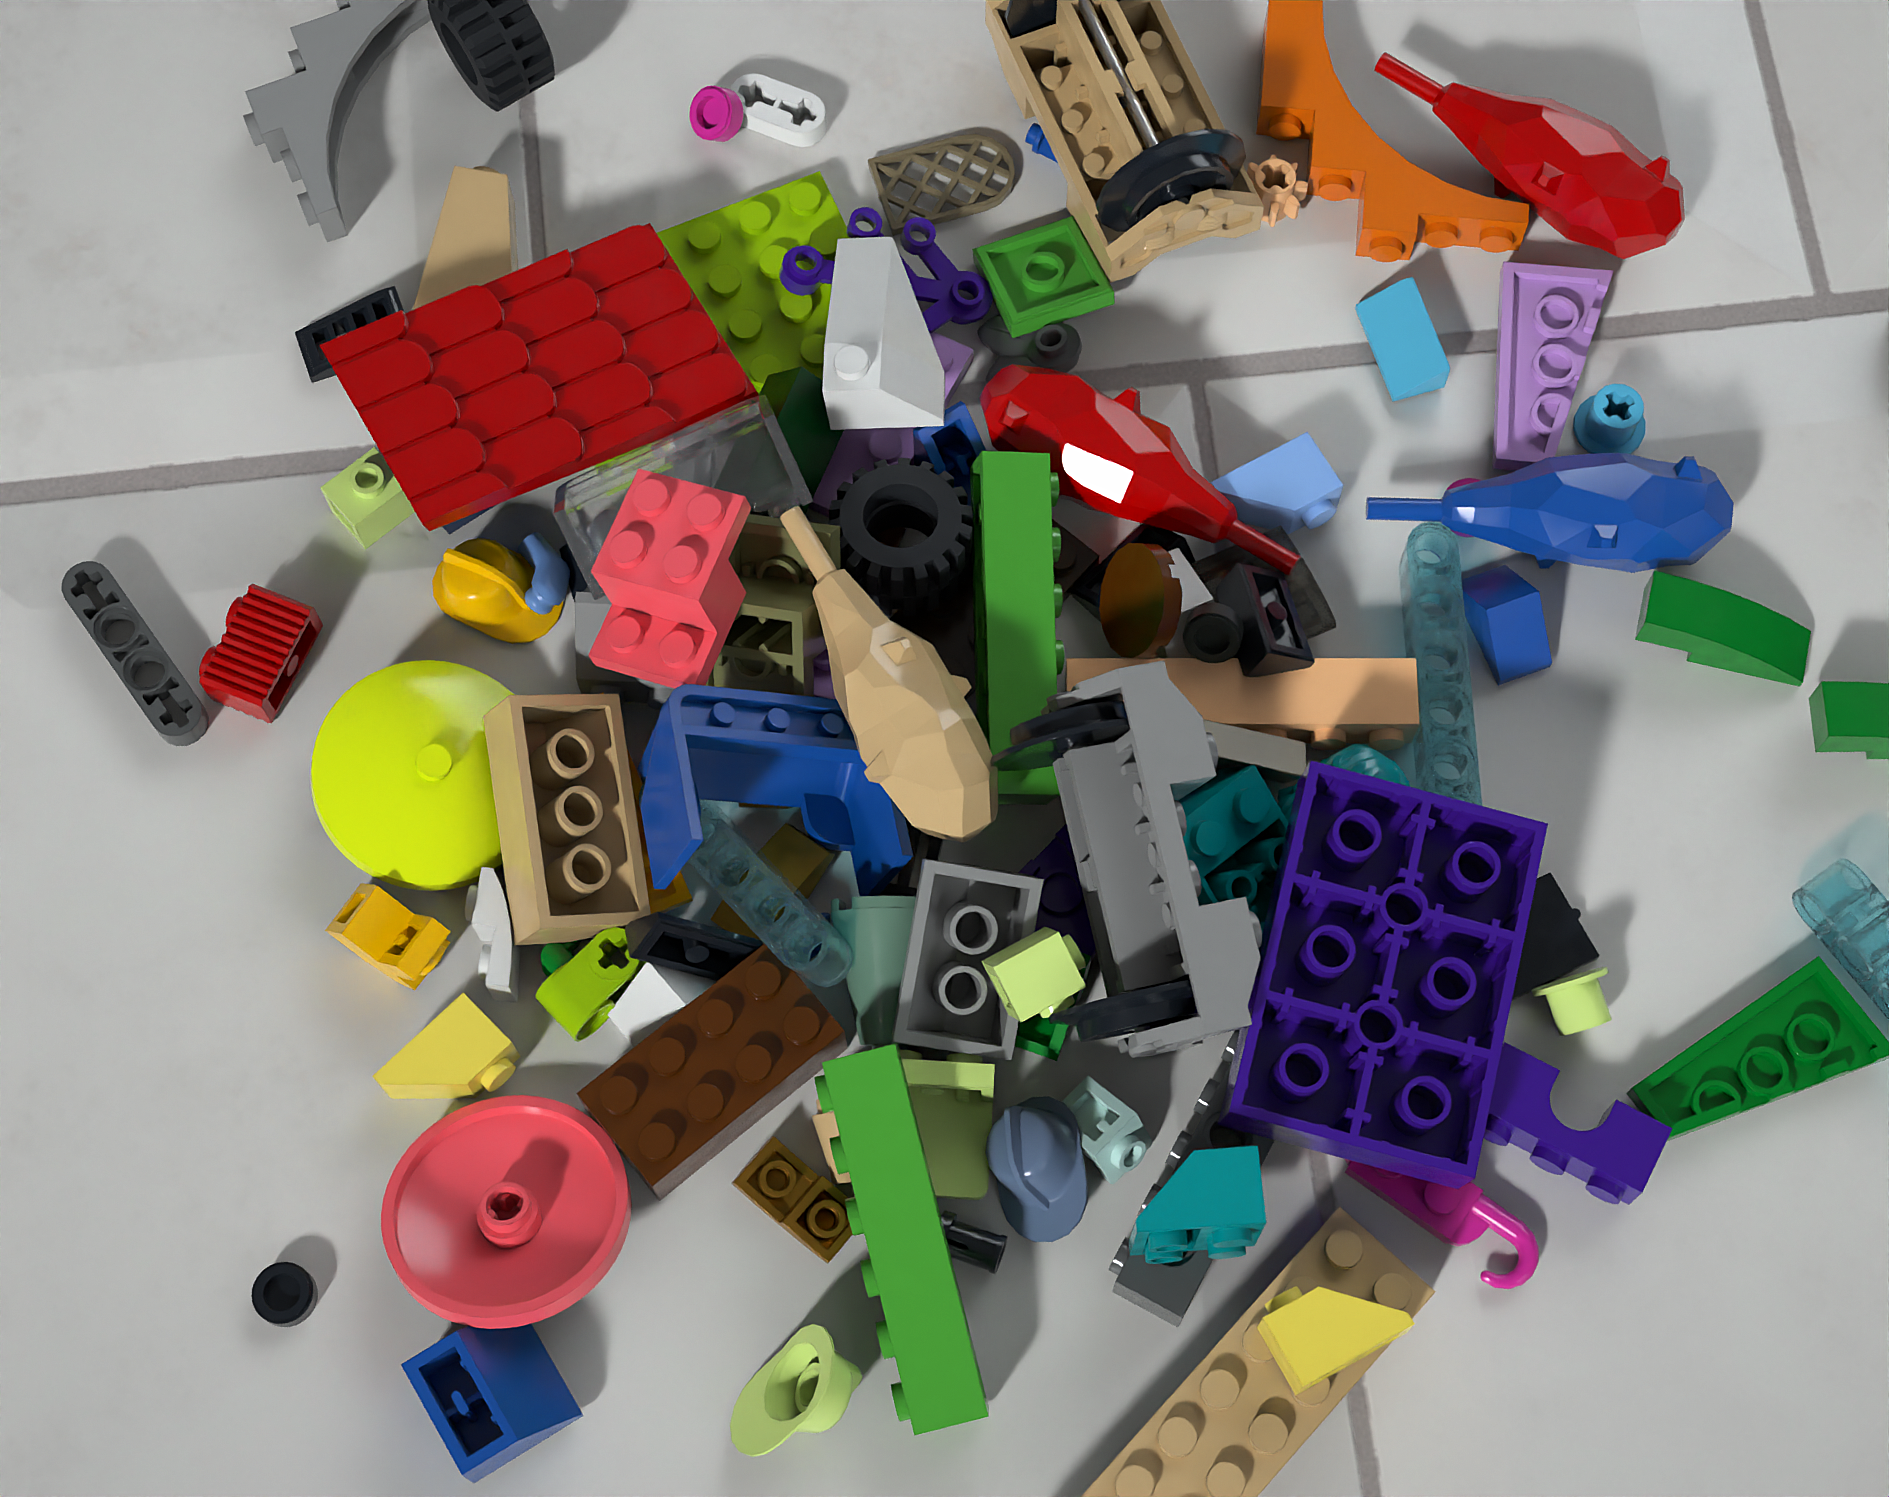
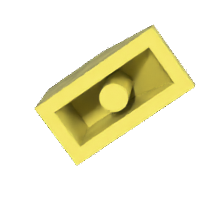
M462 993L372 1077L391 1099L477 1098L486 1089L489 1092H493L501 1087L514 1073L516 1066L513 1063L521 1056L512 1041Z
M1295 1286L1274 1297L1264 1305L1269 1314L1262 1318L1257 1329L1295 1395H1298L1405 1335L1415 1323L1408 1312L1319 1286L1302 1295L1298 1286Z

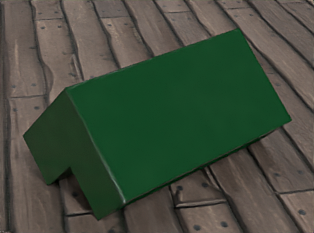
M802 366L767 376L759 393L761 399L755 402L715 489L746 496L751 506L750 511L756 510L767 517L780 518L783 513L797 506L801 508L804 515L806 514L844 429L831 430L822 392L823 380Z

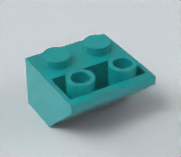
M1258 1146L1193 1150L1136 1218L1129 1240L1130 1256L1145 1255L1146 1263L1164 1264L1182 1260L1184 1251L1208 1250V1257L1211 1259H1228L1246 1255V1247L1255 1246L1267 1223Z

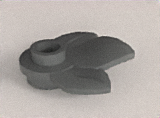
M996 315L987 320L977 330L981 342L993 353L999 355L986 376L985 380L987 383L1002 368L1012 364L1047 368L1067 373L1077 364L1082 350V342L1077 330L1063 322L1048 325L1042 329L1012 338L1001 315Z

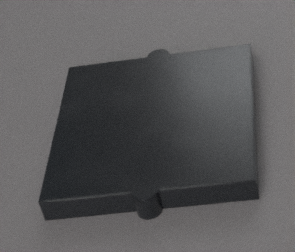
M1551 872L1536 880L1512 1001L1539 986L1550 983L1597 960L1600 956L1578 920L1581 916L1580 910L1571 908Z

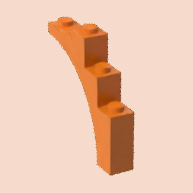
M1268 0L1263 33L1256 135L1271 136L1283 141L1296 138L1309 139L1306 175L1308 188L1306 195L1321 196L1330 201H1341L1347 198L1359 199L1355 256L1371 257L1379 262L1410 260L1415 242L1427 243L1435 248H1447L1453 245L1478 247L1492 253H1500L1507 250L1519 251L1529 223V204L1496 199L1446 183L1407 161L1376 135L1352 106L1337 78L1324 37L1323 1Z

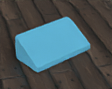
M1413 277L1400 280L1356 304L1355 310L1392 402L1445 387L1450 366Z

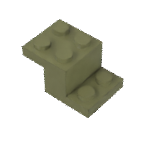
M749 514L729 557V562L747 593L705 686L814 697L813 659L827 649L819 613L812 594L817 581L780 518ZM809 522L837 570H840V526Z

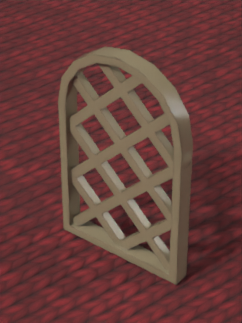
M979 134L959 135L868 159V167L878 192V199L882 204L893 236L902 234L906 224L904 221L910 212L936 225L994 208L1000 205L1011 193L1015 181L1014 160L1006 147L991 137ZM972 145L968 152L958 148V146ZM980 146L988 147L997 153L992 163L975 155ZM938 152L933 161L921 157ZM947 152L964 159L956 172L939 165ZM1002 159L1007 164L1008 170L999 166ZM902 161L897 171L885 166ZM911 161L928 168L921 181L904 175ZM970 163L987 169L980 183L963 176ZM878 172L892 178L885 190ZM934 172L951 179L944 192L927 185ZM994 173L1008 179L1006 186L1000 192L986 186ZM899 181L915 188L908 202L891 194ZM958 182L975 190L967 203L951 196ZM922 192L939 199L932 212L915 205ZM982 193L992 197L976 203ZM889 203L903 209L896 221ZM945 203L957 207L956 209L941 212Z

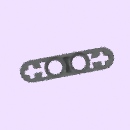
M86 561L74 565L66 572L62 580L61 591L63 596L159 735L167 743L175 746H188L197 742L205 734L209 721L207 711L110 571L102 564L94 561ZM92 581L97 586V590L108 606L103 607L100 611L97 610L82 588L87 582ZM129 620L135 624L134 633L128 641L122 644H111L106 641V631L114 622ZM148 662H158L164 665V675L156 685L141 687L135 683V675L142 665ZM170 695L181 710L186 713L189 720L186 725L180 728L173 722L171 714L161 702Z

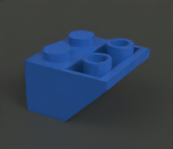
M532 1324L505 1329H485L467 1326L453 1332L401 1364L461 1475L472 1483L478 1482L584 1416Z

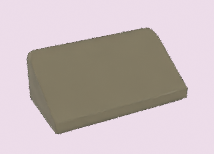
M1203 719L1205 731L1212 734L1217 745L1218 764L1216 769L1255 765L1263 779L1283 784L1298 780L1306 769L1305 742Z

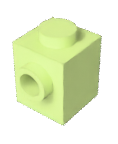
M375 447L320 487L333 514L365 550L415 512L386 460Z
M1048 927L1034 932L981 961L1008 1015L1020 1022L1040 1013L1042 1018H1047L1051 1014L1067 1009L1075 1002L1072 995L1086 987L1079 973V970L1086 967V964L1078 946L1069 934L1061 937L1058 931Z

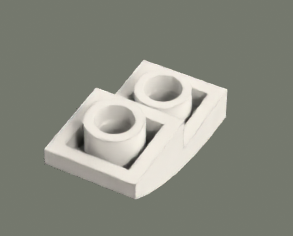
M481 867L478 886L471 885L469 887L465 906L466 920L472 921L471 924L480 940L492 942V945L484 944L479 959V979L485 980V985L494 1000L517 1002L520 984L519 945L514 946L508 898L494 869Z

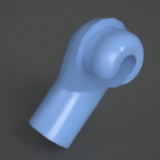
M534 532L527 536L518 546V552L535 570L531 582L532 587L526 591L524 598L531 610L537 614L545 615L552 611L554 605H560L564 600L569 584L570 570L566 562L539 532Z

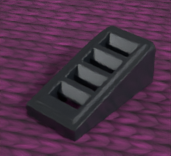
M395 286L370 294L295 332L312 383L336 376L327 358L321 360L315 343L326 340V342L337 338L338 335L349 333L400 310L404 312Z

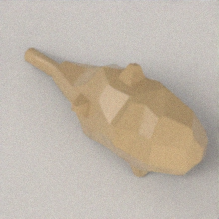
M797 506L789 509L780 516V520L817 581L812 594L819 613L828 650L834 695L853 732L859 755L867 766L864 771L868 781L879 783L911 825L922 832L961 843L974 838L996 818L998 812V769L996 766H991L990 760L993 756L975 715L964 699V696L972 688L966 678L950 675L931 643L888 619L845 569L837 570L801 508Z

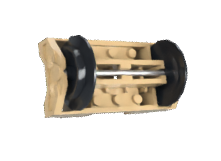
M986 0L985 24L992 36L1004 76L1024 118L1028 119L1036 116L1068 183L1066 207L1070 215L1075 218L1110 283L1136 274L1161 254L1208 237L1237 238L1260 230L1264 206L1243 166L1246 159L1244 143L1240 137L1229 130H1225L1161 0ZM1122 97L1127 107L1122 108L1118 98Z

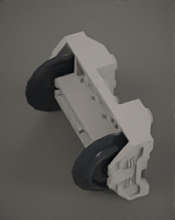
M1164 660L1118 668L1081 681L1071 691L1048 697L1046 699L1047 706L1041 710V716L1011 728L1009 733L1011 746L992 756L990 762L991 766H996L998 771H1022L1054 767L1107 998L1051 1014L1048 1017L1049 1024L1075 1026L1080 1042L1135 1033L1117 1041L1120 1053L1129 1052V1056H1132V1058L1152 1056L1202 1044V1040L1252 1025L1248 1003L1260 962L1258 948H1260L1262 943V931L1259 920L1254 912H1249L1246 897L1199 906L1197 897L1201 893L1200 875L1196 864L1192 860H1188L1183 841L1187 825L1183 807L1178 800L1215 777V768L1218 764L1217 745L1212 734L1205 731L1202 715L1169 679Z

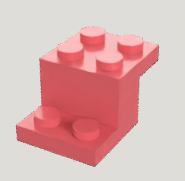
M638 468L591 569V573L612 603L588 655L595 666L674 689L685 684L706 685L747 593L729 562V557L751 510L746 496Z

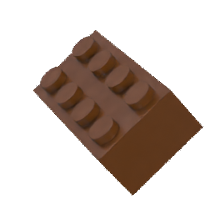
M767 941L576 1094L587 1113L604 1129L612 1139L617 1150L656 1198L661 1201L823 1069L822 1062L835 1059L847 1049L845 1030L771 943Z

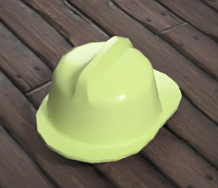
M811 1324L801 1328L787 1342L783 1349L751 1378L740 1393L734 1405L730 1422L733 1444L739 1452L755 1457L768 1454L786 1441L794 1432L819 1433L831 1429L843 1416L851 1394L862 1381L861 1371L856 1365L847 1361L840 1353L834 1350L832 1336L825 1327Z

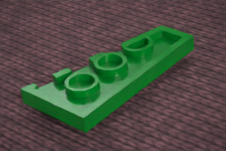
M1818 956L1633 1086L1626 1094L1640 1112L1673 1128L1667 1140L1670 1141L1889 1059V1041Z

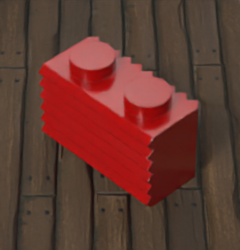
M252 583L248 586L247 594L243 597H237L231 604L226 616L227 630L222 635L221 642L217 646H211L205 652L199 667V683L210 699L216 703H222L226 707H232L236 711H242L247 715H252L257 719L272 723L318 637L323 623L314 607Z

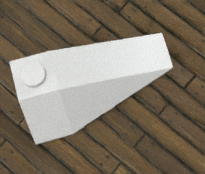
M893 237L843 238L837 240L824 344L822 387L831 430L944 426L945 373Z

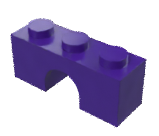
M1504 1042L1484 1139L1500 1146H1507L1508 1143H1511L1531 1154L1529 1157L1531 1162L1547 1172L1556 1175H1563L1564 1172L1573 1175L1586 1182V1190L1600 1200L1611 1204H1619L1620 1201L1628 1205L1631 1204L1643 1193L1673 1128L1617 1099L1603 1113L1597 1128L1588 1131L1568 1128L1556 1118L1550 1105V1092L1560 1070Z

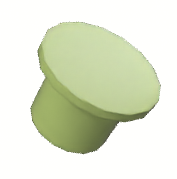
M1600 967L1571 975L1532 990L1533 997L1546 994L1560 1036L1587 1030L1612 1020L1598 980L1599 977L1609 973L1607 967Z

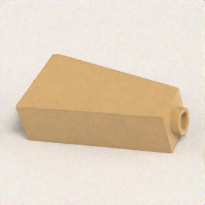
M454 166L413 310L471 285L481 286L518 270L515 201L507 174H501L485 166H477L473 169Z

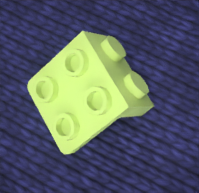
M899 1050L936 1198L980 1200L984 1198L988 1192L989 1165L985 1150L987 1137L992 1128L995 1064H984L983 1058L974 1054L955 1053L947 1055L946 1061L922 1060V1054L919 1052Z

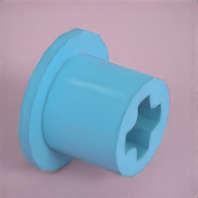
M1614 383L1604 386L1598 391L1597 395L1590 396L1580 404L1574 416L1573 431L1578 443L1590 454L1633 453L1639 448L1645 436L1644 403L1642 398L1633 388L1625 384Z

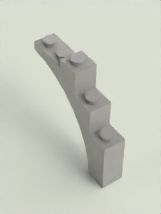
M336 0L339 11L290 27L298 49L289 51L288 54L296 74L245 91L253 112L243 115L254 145L258 146L265 143L273 163L281 160L284 161L292 182L303 180L307 191L297 195L308 225L311 226L319 223L327 242L347 236L338 201L337 171L344 127L359 93L379 64L411 33L431 21L427 0Z

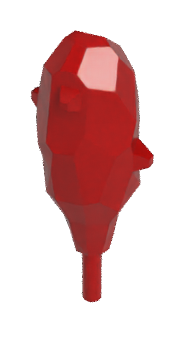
M1387 52L1383 53L1379 58L1374 71L1433 105L1432 111L1455 134L1478 162L1494 176V195L1503 199L1513 193L1523 203L1529 204V208L1566 239L1600 248L1618 258L1626 259L1666 245L1677 235L1685 220L1683 187L1679 180L1670 174V160L1666 157L1660 156L1652 161L1613 126L1551 98L1509 95L1454 82L1443 86Z
M1015 364L1002 368L985 385L979 399L992 446L997 451L1050 453V472H1056L1059 478L1058 498L1073 501L1088 510L1104 512L1119 518L1186 534L1214 544L1227 539L1287 576L1292 574L1299 563L1301 556L1238 520L1235 505L1193 469L1170 427L1141 414L1140 391L1135 388L1129 387L1112 399L1077 375L1047 368Z

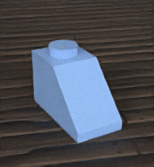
M1308 432L1210 483L1235 505L1238 520L1246 524L1290 534L1304 526H1307L1308 529H1314L1330 520L1337 511L1343 489L1342 482Z

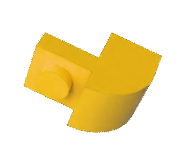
M364 883L359 884L325 929L327 933L364 961L412 990H416L425 976L438 964L445 949L451 943L446 939L451 931L436 919L414 914L378 885Z

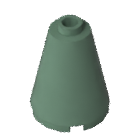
M916 896L852 897V909H846V903L839 898L831 900L830 913L860 1045H871L872 1049L897 1043L891 1041ZM898 1043L899 1050H908V1045L910 1044Z

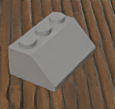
M930 859L922 860L891 1041L1012 1060L1019 1021L1008 1015L981 961L1034 933L1044 879L1028 874L970 864Z

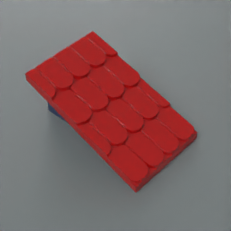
M650 223L643 226H630L572 252L565 249L484 285L465 287L407 313L400 310L319 345L400 487L410 501L422 525L428 531L443 527L449 535L499 503L761 399Z

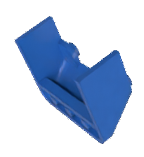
M695 684L681 685L673 690L660 710L641 799V814L654 889L665 890L703 842L699 800L702 799L801 808L805 829L816 843L830 850L851 852L859 896H878L913 857L904 814L879 783L868 781L864 771L867 766L859 755L853 732L837 699Z

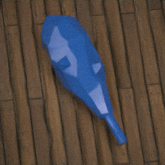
M1593 453L1548 457L1507 475L1446 490L1441 499L1367 497L1365 513L1366 520L1441 522L1446 529L1535 555L1540 569H1549L1558 560L1577 565L1635 573L1666 566L1695 564L1731 531L1734 502L1716 473L1706 467L1698 466L1694 456H1684L1678 463H1672L1628 453Z

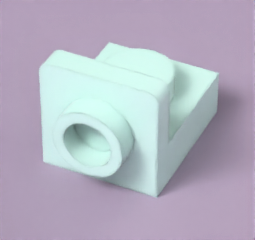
M1087 1076L1062 1101L1076 1116L1083 1154L1094 1162L1101 1176L1110 1184L1116 1183L1125 1172H1129L1137 1167L1146 1151L1151 1147L1152 1139L1138 1114L1090 1076Z

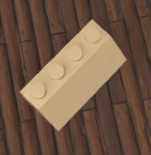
M619 694L508 695L485 714L483 719L514 946L565 943L591 938L604 929L613 927L625 929L629 922L650 915L651 911Z

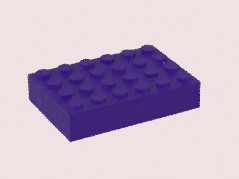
M1311 760L1297 783L1263 928L1262 943L1259 948L1260 962L1248 1003L1252 1025L1244 1027L1239 1031L1218 1125L1459 1189L1475 1179L1548 823Z

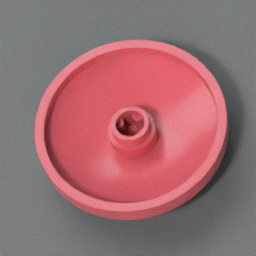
M512 1095L490 1098L467 1105L446 1115L424 1131L400 1158L389 1179L383 1198L381 1210L383 1243L387 1256L400 1282L418 1303L432 1313L451 1322L475 1328L505 1329L539 1322L569 1308L588 1294L607 1274L616 1261L628 1233L632 1208L631 1189L623 1161L612 1139L600 1125L582 1111L568 1104L539 1096Z

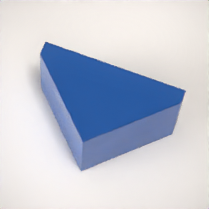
M959 401L945 410L944 426L916 427L913 429L914 465L919 467L922 461L934 465L935 474L939 475L943 471L949 473L954 477V488L963 487L968 495L967 505L971 506L970 466L982 451H986V448L965 403Z
M1506 565L1453 583L1452 590L1498 686L1551 666L1552 659L1539 590Z

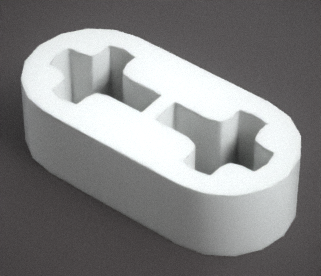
M756 73L743 75L731 85V90L739 96L742 102L743 121L741 125L743 127L798 147L812 146L825 135L827 128L824 103L818 96ZM756 95L763 97V102L756 101L752 108L745 106V100L752 101ZM804 113L811 114V120H804L801 126L794 124L793 118L800 119Z

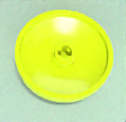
M435 660L395 664L366 676L348 689L333 705L319 729L312 755L310 775L311 792L317 815L325 832L339 851L369 875L386 883L413 890L438 891L464 887L479 881L481 867L493 868L495 872L503 868L483 716L508 695L514 694L501 683L480 671L456 663Z

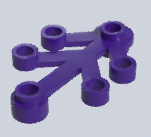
M868 207L854 210L847 225L849 238L885 237L881 233V216L877 211ZM914 217L908 220L903 228L900 237L901 245L906 252L918 255L935 279L917 276L902 257L901 260L916 299L935 303L922 312L929 333H933L949 321L966 325L983 319L989 312L993 301V295L987 281L974 272L958 271L934 242L936 237L934 225L925 218ZM859 221L867 222L872 226L873 230L869 232L862 231L857 227L856 223ZM910 232H921L927 240L922 242L916 241L910 236ZM811 246L793 247L783 258L779 271L780 281L793 294L801 296L810 295L822 283L832 285L835 261L824 259ZM796 261L807 262L814 268L811 270L800 269L796 265ZM958 290L969 292L975 299L966 300L962 298Z

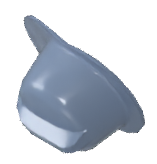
M1049 1096L1031 1097L1016 1106L1006 1107L1004 1114L993 1124L988 1134L985 1150L989 1168L996 1176L1002 1209L1006 1220L1019 1235L1033 1242H1054L1072 1232L1081 1221L1088 1203V1181L1076 1116L1065 1103Z

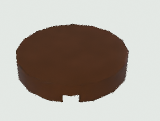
M1128 543L1115 553L1106 568L1101 585L1099 607L1102 630L1109 646L1121 657L1152 659L1158 655L1155 652L1158 647L1167 646L1175 635L1181 616L1182 587L1179 578H1172L1169 565H1175L1171 555L1160 545Z

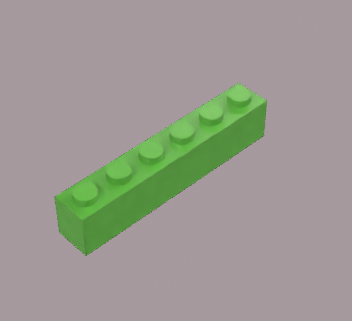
M982 451L970 466L971 506L973 512L972 568L976 719L993 756L1011 746L1009 735L1011 728L1041 716V710L1047 706L1046 699L1057 694V675L1062 673L1064 667V645L1062 640H1056L1055 618H1059L1062 612L1063 593L1061 585L1054 583L1053 562L1059 560L1061 551L1059 528H1052V507H1055L1058 502L1059 478L1056 472H1050V453ZM1053 766L1022 771H998V804L1047 805L1060 795Z
M898 1043L822 1062L824 1075L814 1077L822 1112L834 1111L840 1135L830 1138L833 1159L839 1175L849 1172L855 1197L845 1199V1205L853 1235H865L870 1258L861 1260L860 1265L868 1297L880 1295L886 1319L875 1322L884 1360L895 1357L901 1382L891 1384L898 1419L900 1422L910 1419L915 1436L989 1417V1405Z

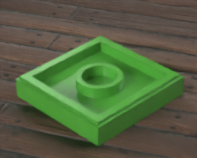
M1073 216L972 249L974 264L981 277L987 281L993 295V301L1012 338L1115 304L1114 290Z

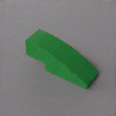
M1654 570L1644 588L1635 640L1687 651L1686 661L1800 687L1804 679L1811 631L1778 612L1731 592Z
M1821 681L1809 697L1815 752H1866L1867 759H1889V683Z

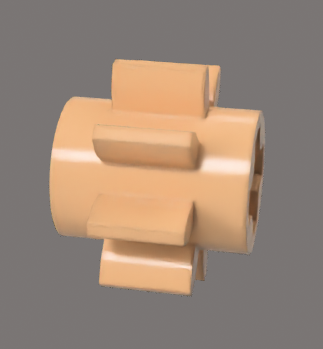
M1271 155L1269 160L1262 162L1259 166L1250 162L1247 169V174L1264 206L1262 221L1268 222L1270 227H1274L1276 222L1282 220L1286 215L1292 219L1297 218L1300 206L1299 201L1305 200L1308 182L1296 181L1299 164L1296 162L1289 164L1284 160L1277 159L1276 155Z

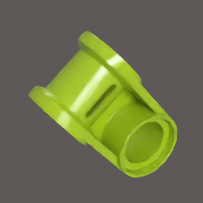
M618 927L604 929L568 963L554 971L539 987L535 998L575 1041L579 1042L596 1032L608 1020L609 1016L607 1014L611 1009H614L616 1002L646 962L629 957L625 929ZM617 951L626 956L630 961L622 969L610 960V957Z

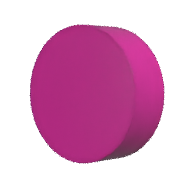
M719 86L702 88L695 95L690 106L689 117L694 132L702 139L716 142L730 140L737 134L743 121V106L739 96L731 89Z

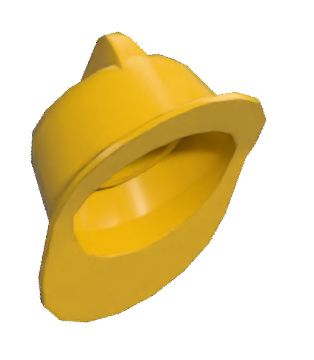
M476 538L467 540L454 549L447 548L432 580L433 597L441 611L454 620L462 622L492 638L512 644L532 642L546 635L558 622L563 608L562 601L560 605H554L550 613L541 615L535 613L527 606L524 597L526 591L532 587L531 582L535 570L521 554L506 548L496 540Z

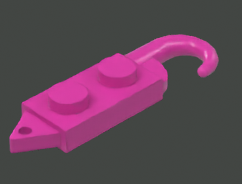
M1345 1159L1348 1167L1344 1173L1443 1243L1454 1246L1468 1245L1478 1239L1489 1227L1513 1244L1518 1251L1519 1259L1517 1266L1506 1274H1496L1484 1270L1480 1274L1483 1282L1494 1288L1511 1289L1523 1285L1533 1276L1539 1263V1247L1534 1233L1523 1221L1482 1193L1483 1190L1472 1182L1465 1184L1459 1189Z

